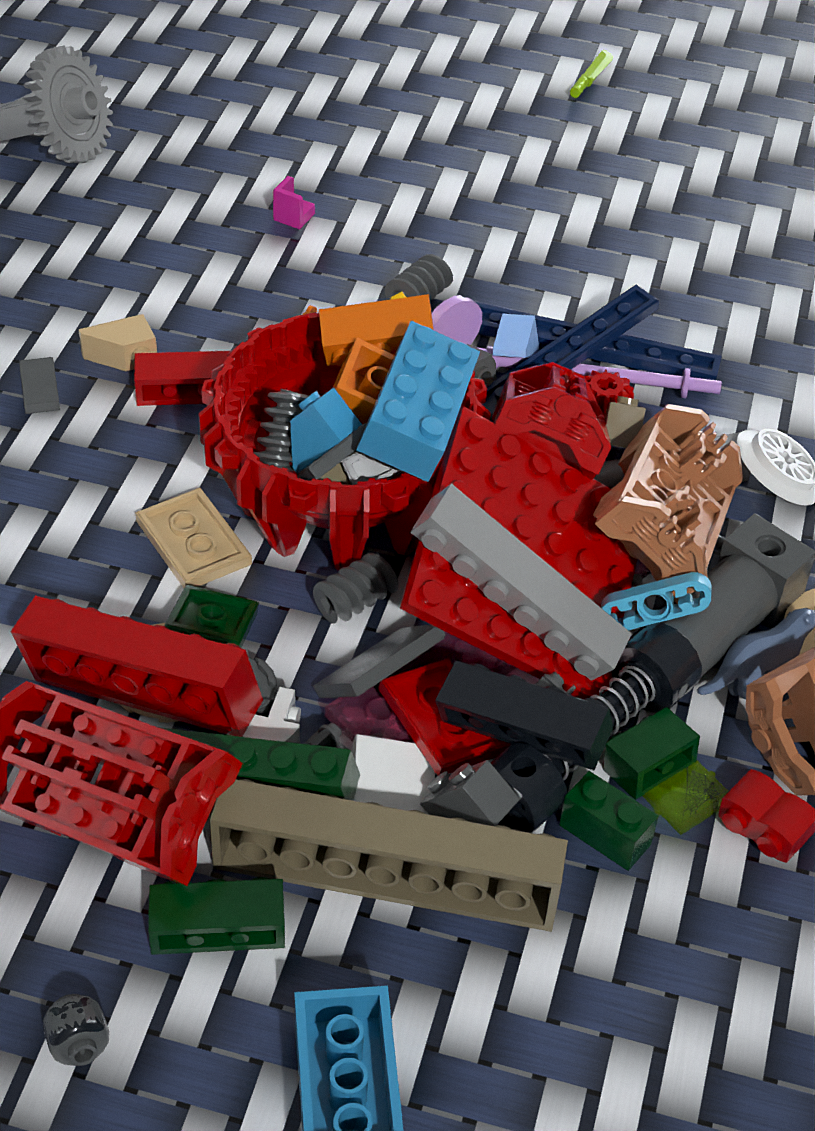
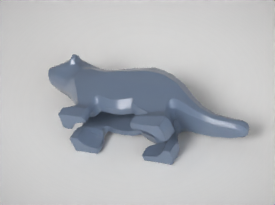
M808 608L796 609L793 612H789L787 617L774 628L740 637L727 652L715 677L708 683L699 686L697 693L700 695L711 694L727 686L731 695H739L740 698L746 699V685L799 656L805 638L815 628V610Z

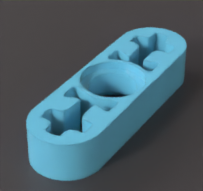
M689 572L610 593L603 599L601 608L627 630H632L705 610L711 602L712 585L705 575L698 572ZM694 586L696 592H700V597L693 598L691 593H687V588ZM673 590L675 591V598L678 597V604H674V603H673V602H674V596H673V593H672ZM650 595H660L666 600L667 604L660 610H652L645 605L644 600ZM635 600L637 601V611L639 614H636V607L632 608L633 601ZM617 606L619 611H625L624 617L618 618L616 613H611L612 607Z

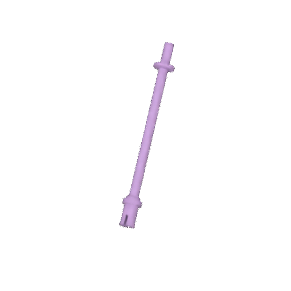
M488 345L487 349L479 348L492 354L496 362V369L498 367L513 369L529 358L494 356L493 346ZM579 364L572 369L584 376H590L592 370L603 373L606 369L608 373L612 374L619 372L620 378H628L630 383L681 389V398L685 399L688 390L720 394L722 381L690 377V369L685 368L683 376Z

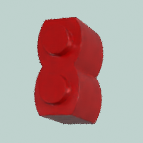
M750 769L722 798L718 816L726 828L733 833L752 839L757 844L759 850L768 857L787 863L815 833V809L802 798L785 792L773 779L757 770Z

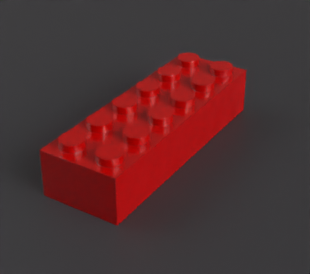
M36 595L10 631L35 681L239 737H243L263 702L246 649H242L232 643L222 644L207 640L197 634L187 635L172 631L162 625L152 626L137 622L127 616L117 617L102 613L92 607L82 608L67 604L60 599L51 600Z

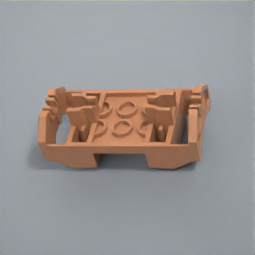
M667 404L648 420L627 446L618 463L625 475L623 480L601 497L593 514L597 518L595 524L609 538H615L622 542L626 551L633 558L639 559L651 571L656 581L689 572H698L708 578L707 567L735 489L743 480L740 447L731 440L723 448L718 449L726 442L728 436L722 434L718 440L714 441L717 435L716 432H713L716 426L714 422L700 431L710 420L709 416L701 409ZM694 586L687 588V593L692 594L696 591ZM673 590L674 602L678 604V597L675 598V591Z

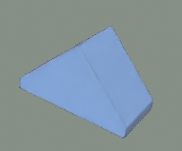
M502 314L493 346V355L526 358L538 352L539 341L535 316Z

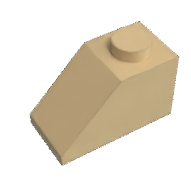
M143 314L79 329L81 352L85 360L123 371H130L135 369V353H157L156 337Z

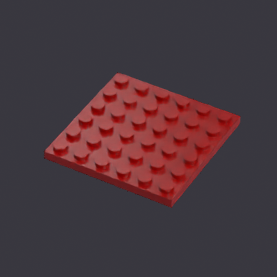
M464 406L460 408L442 458L431 498L450 484H453L600 608L603 599L608 594L631 588L637 559L633 558L626 551L622 542L615 538H609L595 524L597 518L593 515L601 497L609 492L611 488L595 479L587 478L579 470L520 437L501 432L493 422ZM419 540L400 609L538 679H541L544 674L550 675L552 672H556L564 680V684L561 687L566 692L573 685L576 687L571 694L574 697L585 699L590 698L592 695L600 696V688L603 686L609 687V681L613 676L611 671L592 681L578 673L570 662L559 653L549 649L541 638L528 628L517 623L514 617L505 609L488 599L475 583L455 572L451 563L439 553L427 549L422 544V541ZM617 606L612 607L611 613H616L618 618L624 617L625 611H619Z

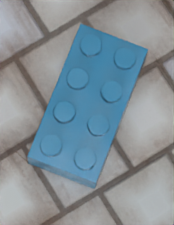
M410 321L395 353L356 451L429 482L445 452L480 351L440 334L429 327Z
M388 986L294 992L302 1131H404Z

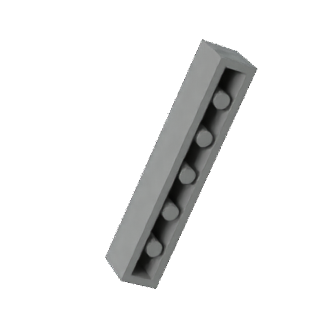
M450 484L431 498L411 530V533L422 541V544L427 549L439 553L452 564L455 572L469 578L483 591L488 599L505 609L514 617L517 623L535 633L544 641L549 649L559 653L570 662L578 673L592 681L615 669L632 635L631 632L453 484Z

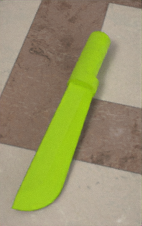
M604 49L601 50L585 73L580 76L571 88L570 95L572 97L578 98L584 89L591 86L598 75L611 63L613 56L610 52Z

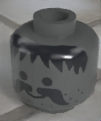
M80 994L65 995L53 1003L43 1018V1031L49 1052L55 1061L61 1064L72 1066L87 1065L94 1061L109 1043V1029L102 1008L97 1000L89 996Z

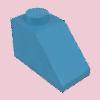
M332 388L322 397L315 391L298 405L302 412L290 421L292 468L296 473H299L362 425L335 388Z

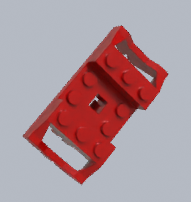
M555 362L536 365L509 373L492 414L491 420H493L495 426L507 435L520 437L579 470L584 476L593 480L601 471L611 449V443L604 414L585 376Z
M25 681L5 695L0 702V811L61 836L62 834L109 853L130 865L157 876L188 886L197 866L199 836L216 799L234 784L243 763L224 750ZM47 714L41 726L33 724L38 718ZM22 737L25 739L21 750H18L16 747ZM8 763L20 769L9 792L7 791ZM98 765H103L95 784H91L90 782Z

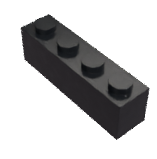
M455 661L435 700L442 722L510 744L517 742L529 744L544 755L593 771L613 730L610 709L598 700L592 698L580 699L567 695L562 690L553 686L544 688L531 684L517 675L510 674L505 676L495 673L478 663H471L469 665Z

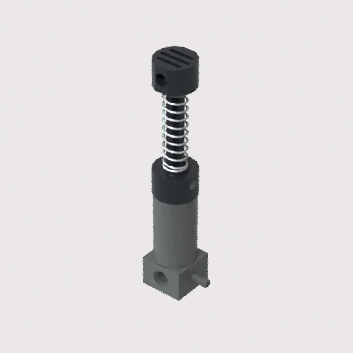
M756 513L726 538L719 535L714 547L715 550L720 552L718 564L707 572L708 579L712 585L709 606L698 613L641 627L630 637L615 669L611 671L614 678L610 679L609 687H601L599 690L600 696L592 695L590 697L592 699L597 698L596 700L609 707L613 728L615 727L610 736L616 734L619 727L626 725L629 718L636 716L640 709L657 713L666 707L671 709L699 682L705 673L727 654L731 646L740 637L748 635L760 623L772 629L783 620L787 608L805 591L815 560V550ZM695 591L691 595L693 598H699L700 592ZM517 742L509 745L490 763L520 800L498 824L516 831L527 833L536 831L563 806L565 796L567 795V787L564 780L568 777L569 772L576 771L578 765L570 768L573 765L572 763L544 755L529 744Z

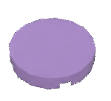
M461 295L453 296L443 301L432 312L434 331L458 342L471 345L478 335L482 324V311L479 305L468 297L463 298Z

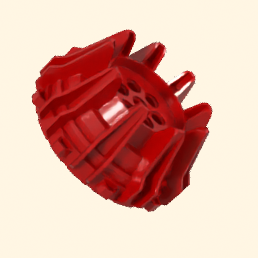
M317 312L284 319L283 322L278 324H271L265 328L258 327L247 333L248 340L241 342L235 349L231 350L223 364L212 370V379L204 380L201 390L202 403L208 406L199 413L200 441L204 445L206 466L223 476L237 500V505L242 508L245 515L254 517L269 545L276 553L283 557L295 553L307 523L329 529V540L335 569L337 570L348 567L353 561L361 559L367 538H369V527L382 523L386 525L393 548L397 554L407 556L414 552L418 546L419 539L411 533V530L431 500L443 456L429 482L403 472L388 481L387 478L379 480L369 478L368 481L357 482V485H342V482H333L329 478H324L323 480L312 479V481L297 478L295 471L288 470L285 467L278 468L274 465L264 464L253 453L265 451L266 449L256 440L257 437L269 436V432L260 427L261 422L273 421V418L264 412V408L277 405V403L267 397L268 393L280 392L281 388L309 396L317 391L322 397L333 388L341 366H327L322 347L320 316ZM473 371L460 408L464 406L490 421L491 412L482 405L486 402V385L484 380L474 378L475 371Z

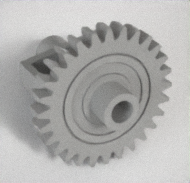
M65 45L46 49L35 57L36 61L30 63V67L34 70H29L26 73V76L33 81L26 82L24 87L30 89L32 93L15 101L0 104V139L3 141L32 134L35 136L45 135L40 144L42 146L51 145L48 148V153L56 154V158L59 160H64L67 163H80L95 159V155L102 153L101 148L107 146L104 138L111 136L106 127L113 126V123L107 118V115L113 114V111L107 108V104L112 101L111 98L104 96L108 87L101 86L100 84L103 75H95L97 65L89 66L90 57H82L81 50L74 51L72 46L65 47Z

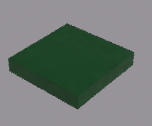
M186 585L164 626L172 631L187 635L197 634L207 640L222 644L232 643L242 648L257 616L259 602Z

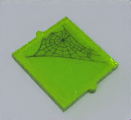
M697 760V762L650 789L643 797L654 808V813L661 815L682 835L718 812L722 798L729 791L715 778V772L708 771Z

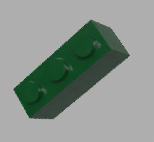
M257 877L242 881L213 879L207 882L189 883L188 886L175 881L149 885L148 932L151 955L285 948L283 879Z

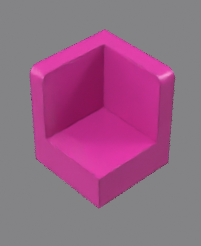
M287 176L273 190L274 221L300 230L315 214V204L303 200L301 195L294 193L293 177Z

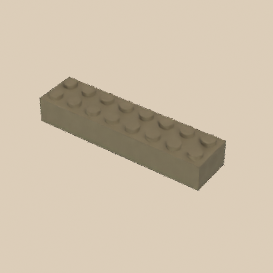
M248 779L235 780L234 784L217 798L210 818L213 869L255 877L283 879V882L549 932H552L568 844L566 839L555 838L545 833L533 834L516 831L506 826L472 823L462 818L450 819L428 815L419 810L406 811L384 807L375 802L362 803L346 800L331 794L319 795L302 792L292 787L280 788L258 784Z

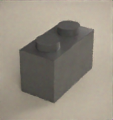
M485 760L473 766L465 763L451 775L447 771L441 773L428 785L427 788L430 790V793L423 799L420 805L429 815L450 819L462 818L472 823L496 826L520 798L492 764Z

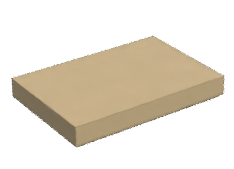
M201 488L135 512L136 522L183 588L186 585L199 587L252 565V555Z

